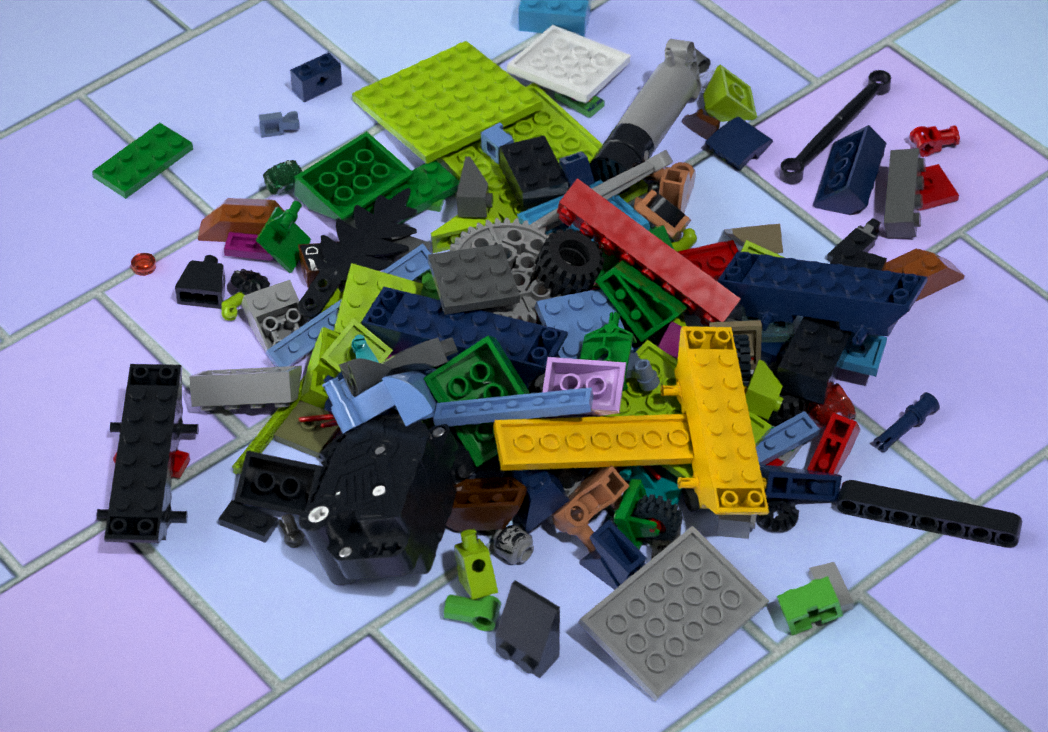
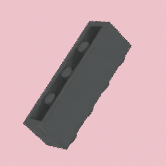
M919 148L890 151L884 226L888 239L916 237L917 227H921V214L918 212L919 209L923 208V198L920 190H924L922 172L926 171L925 158H921Z

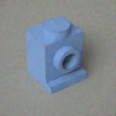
M501 123L481 132V150L499 165L500 146L514 143L512 136L503 131Z

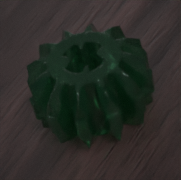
M296 160L280 162L264 172L262 175L264 184L271 195L287 193L294 189L295 176L301 173L302 169Z

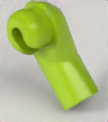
M687 228L683 231V237L678 242H671L674 250L690 249L697 241L695 230Z

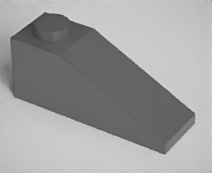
M465 157L456 196L458 217H487L489 208L493 207V193H489L488 183L471 157Z

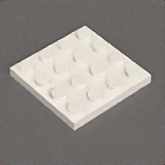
M552 25L507 64L506 72L518 78L531 81L538 86L554 90L556 93L572 97L579 102L587 103L630 63L631 55Z

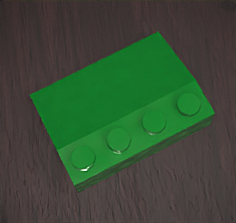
M366 131L296 175L294 195L310 210L335 220L340 218L345 221L354 215V207L356 205L365 208L376 201L379 195H385L413 177L414 172Z
M489 335L423 378L438 403L530 394L498 340ZM494 422L477 425H457L453 427L477 467L499 456L493 429Z

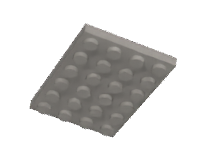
M691 526L582 616L578 624L656 702L764 609L769 600L694 526Z

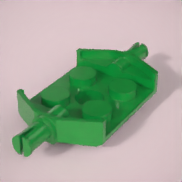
M611 312L608 324H604V327L584 336L580 359L598 360L603 354H609L603 361L625 362L626 371L623 391L628 389L625 379L632 341L637 343V340L631 332L618 327L621 315L618 312H614V314Z

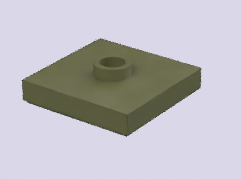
M300 400L274 434V440L319 459L321 457L319 453L333 441L341 429L339 425L327 428L321 427L322 423L333 420L300 422V417L329 414L326 410Z

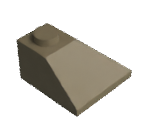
M780 224L724 229V234L742 247L746 240L776 254L783 253Z

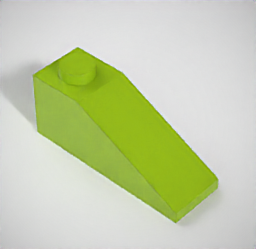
M494 202L493 207L488 210L487 217H458L456 215L431 233L433 253L450 250V245L455 243V238H461L462 231L468 233L470 226L476 229L478 222L485 226L486 220L495 224V219L498 218L502 223Z

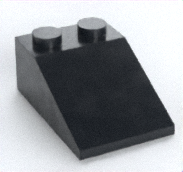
M515 580L511 584L496 631V652L503 659L510 660L519 665L524 672L541 678L560 657V607Z

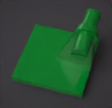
M299 201L292 202L290 208L284 212L279 207H276L256 239L289 273L293 272L300 260L298 245L309 244L311 238L295 223L298 218V212L302 208V204Z

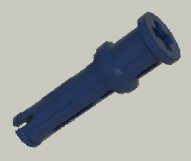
M924 392L918 402L906 408L905 414L874 439L875 446L880 442L883 443L877 449L881 452H886L889 447L914 426L922 425L928 415L936 413L940 409L938 400L932 394Z

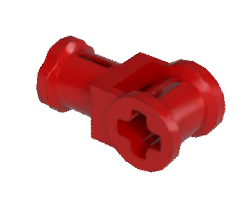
M936 125L930 127L918 126L909 134L910 141L919 148L921 157L941 152L942 146L950 144L954 146L960 143L959 130L956 125L938 130Z

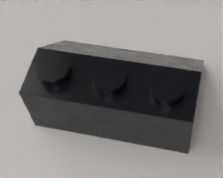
M247 450L234 502L300 516V513L307 506L323 467Z

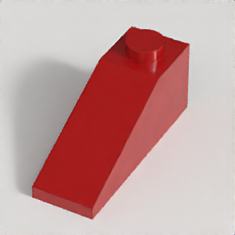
M833 412L807 470L838 474L861 430L858 423Z

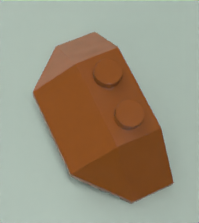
M227 198L201 220L198 241L226 242L229 232L259 235L274 209L279 207L283 212L284 209L276 200Z
M918 248L886 262L885 270L891 272L927 276L928 281L916 301L961 281L965 277L950 260L933 252Z

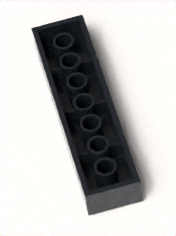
M840 244L830 264H842L844 266L865 267L867 269L885 271L887 258ZM803 316L778 366L777 379L782 385L781 392L824 405L843 362L849 353L853 343L852 338L856 333L840 330L839 321Z

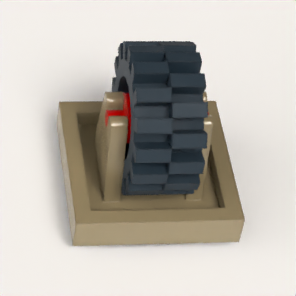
M761 320L709 322V327H732L742 381H749L751 377L750 370H754L759 359L761 360Z

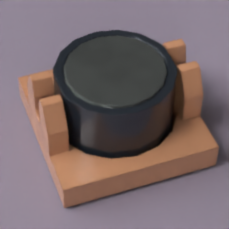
M651 190L643 201H639L635 206V210L655 226L664 225L668 236L674 241H679L683 231L691 222V219L680 209L654 190Z

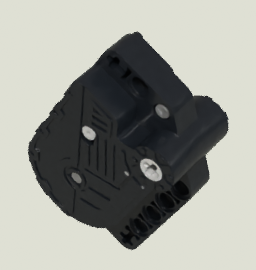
M385 414L362 424L352 432L341 433L335 437L307 506L299 516V525L333 584L336 586L351 585L358 579L427 574L431 571L436 551L443 538L445 526L452 513L457 493L456 484L450 471L459 446L447 424L434 425L428 429L425 423L419 421L405 426L400 414Z

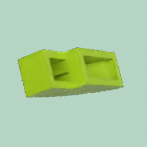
M326 327L321 329L315 343L300 399L321 409L325 408V402L328 399V395L322 386L324 384L323 380L327 375L336 378L339 374L321 359V356L340 335Z

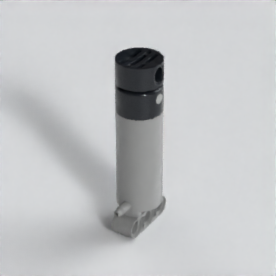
M672 38L667 41L664 50L665 60L658 64L590 162L594 182L599 180L605 182L650 159L689 100L698 98L701 91V80L693 41ZM629 187V188H627L626 190L620 192L619 194H623V193H625V192H628V190H629L631 187Z

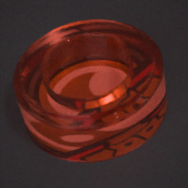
M145 252L136 254L131 259L132 271L140 276L153 273L156 269L155 257Z

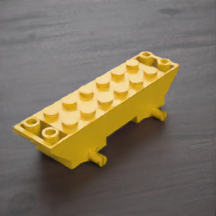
M682 326L678 361L674 370L676 384L675 386L661 385L660 388L661 396H676L681 405L682 414H687L694 451V459L692 461L693 477H679L677 481L678 488H693L698 496L700 509H710L716 515H767L769 510L764 490L766 488V479L762 478L745 396L747 387L743 386L732 327Z

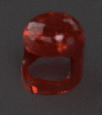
M838 383L832 386L824 405L809 401L808 404L810 416L821 427H827L833 412H841L844 417L854 420L856 417V411L850 398Z

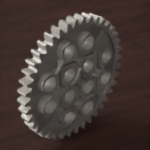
M506 217L504 223H501L496 218L495 224L486 220L485 226L478 222L476 229L470 226L468 233L462 231L461 238H455V243L450 245V251L502 244L520 294V303L478 310L536 324V320L541 322L535 309L536 301L562 296L560 293H557V295L552 293L553 290L550 288L546 289L543 286L544 282L539 281L537 278L539 274L535 272L536 258L546 238L551 234L546 235L545 227L537 230L538 224L535 223L530 227L528 226V220H525L523 224H519V220L516 218L513 223H510V220Z

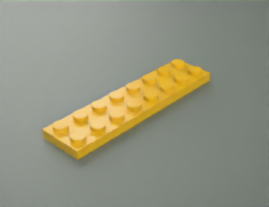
M687 414L495 420L493 424L501 471L692 464L694 459Z

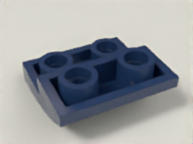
M738 116L724 124L706 140L705 145L727 162L742 170L753 156L759 158L773 143V139Z

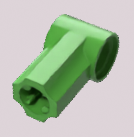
M449 594L445 602L444 618L470 622L481 631H492L495 629L502 604L498 598L492 595L472 600L469 597Z

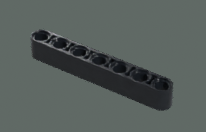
M846 480L842 483L836 505L837 509L846 515L1005 548H1012L1018 545L1023 523L1022 518L1013 512L856 480Z

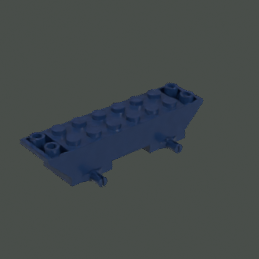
M737 252L718 279L721 285L741 299L739 303L745 308L746 316L761 319L763 331H766L772 322L783 321L793 323L797 316L839 321L840 330L856 333L852 338L853 343L856 345H861L868 335L889 337L898 320L910 311L928 281L927 276L896 273L888 270L881 271L865 267L858 268L842 264L820 263L818 261H805L795 258H782L749 252Z
M388 287L382 288L361 322L365 328L393 350L390 353L393 356L400 351L437 337L439 341L452 337L458 352L446 356L447 361H450L486 336L495 337L528 390L534 379L545 374L548 357H556L568 336V332L482 310L445 315L440 300Z

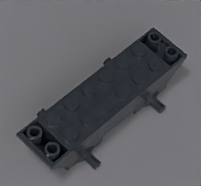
M130 364L122 421L110 422V433L120 432L109 509H97L96 513L97 520H107L104 536L105 542L159 543L161 540H166L167 530L172 521L187 522L188 511H172L171 484L175 454L178 451L179 441L183 434H199V424H183L182 365Z

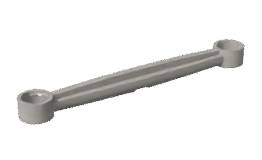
M664 150L645 162L592 189L608 200L650 174L673 163V160L668 151ZM558 208L528 226L531 227L537 223V230L545 227L547 232L564 223L558 218Z

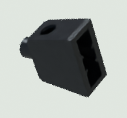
M206 255L203 261H189L175 285L177 304L221 309L225 297L226 278L224 265L218 263L216 256Z

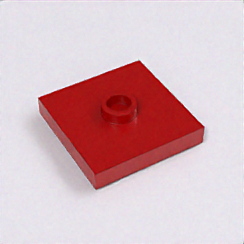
M936 164L926 167V171L922 172L924 190H920L923 198V208L919 209V211L958 201L959 194L941 166Z

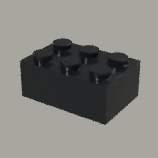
M545 135L500 146V168L522 212L563 196L569 190V182Z

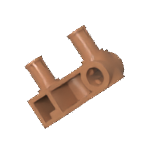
M678 162L671 167H665L645 177V180L660 182L659 194L685 213L694 187L696 170L688 163ZM636 197L634 209L638 202H642L644 198Z
M613 466L598 467L568 496L570 501L552 514L555 527L561 532H567L569 536L576 535L587 547L588 551L593 552L596 549L589 537L594 531L588 525L589 520L609 505L615 511L619 509L623 497L622 493L629 485Z

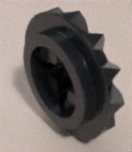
M245 269L236 270L230 279L233 286L246 294L270 286L266 276H262L260 272H253L252 269L250 271Z
M766 498L769 513L767 515H756L759 524L765 529L773 532H784L792 529L797 524L799 510L796 509L795 502H788L786 498H772L770 500ZM781 509L782 513H779L778 516L774 518L773 513Z

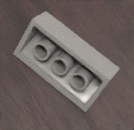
M302 366L203 370L189 376L192 407H200L201 411L215 410L216 406L225 405L226 410L239 409L240 405L249 404L250 408L253 409L264 408L265 403H274L275 407H288L290 402L298 399Z

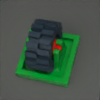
M631 479L629 487L623 492L620 507L615 511L614 522L618 529L640 550L645 537L649 541L653 538L656 543H659L660 540L663 543H667L668 539L672 541L676 537L683 516H681V509L677 510L678 505L676 503L671 505L672 500L667 499L665 501L663 496L660 495L658 498H655L654 494H650L648 498L642 480Z

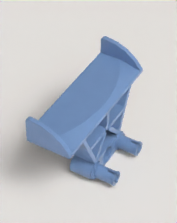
M435 368L386 376L382 378V382L356 397L351 394L344 378L338 381V378H334L322 385L333 405L331 411L343 434L352 432L357 427L378 416L389 415L397 410L405 426L434 417L438 403L423 379L435 371Z

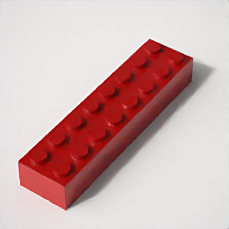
M578 178L560 200L557 213L559 214L558 218L568 226L573 224L583 235H589L591 239L600 244L599 249H602L605 254L609 256L613 254L620 259L619 262L622 260L626 261L687 306L684 312L690 316L692 314L696 315L701 319L699 322L704 327H709V322H725L741 300Z

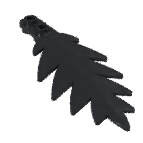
M410 188L399 192L390 200L379 195L374 205V214L356 205L354 207L356 228L337 218L336 232L340 244L326 235H321V249L325 261L314 258V263L319 273L299 301L298 308L303 316L313 319L322 312L341 282H346L351 263L381 271L393 263L374 257L409 251L408 246L387 240L398 239L417 233L416 228L397 223L418 213L417 209L406 206L411 195Z

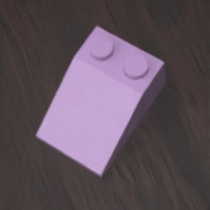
M548 357L542 392L592 387L594 397L590 413L545 418L595 417L620 413L626 363Z

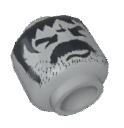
M509 525L504 529H499L494 536L495 553L513 565L526 562L534 551L532 536L516 525Z

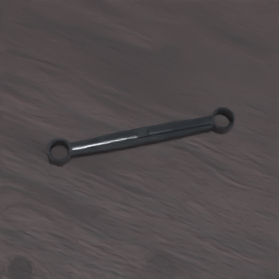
M884 70L872 71L868 76V85L820 130L796 158H786L781 162L780 179L788 184L801 182L804 176V168L863 111L876 95H885L890 91L891 75ZM787 170H796L797 172H789Z

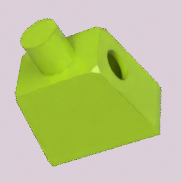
M469 529L461 532L462 542L454 545L459 582L472 600L498 593L488 548L481 539H478L476 530Z

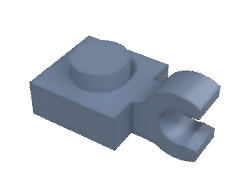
M290 111L283 117L282 112L258 115L261 138L284 135V130L300 128L298 111Z

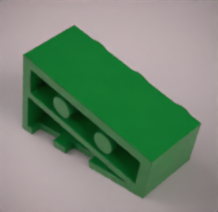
M624 260L596 280L597 284L641 342L678 317L687 308L685 304Z

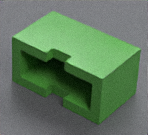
M828 576L812 580L806 585L796 589H789L783 594L777 595L781 611L792 636L813 628L811 623L821 620L824 624L843 616L839 600Z

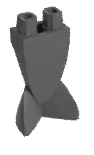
M437 337L400 351L382 363L358 358L339 364V367L351 394L356 397L377 385L386 376L410 371H425L448 362L446 356L454 354L458 350L452 337L443 341H439Z

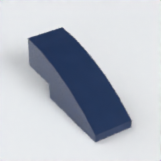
M610 520L590 535L589 538L620 585L645 565L647 557Z

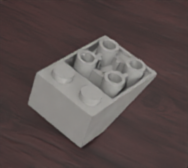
M290 279L244 295L241 306L252 331L265 353L269 348L308 322L307 318L299 311V299Z

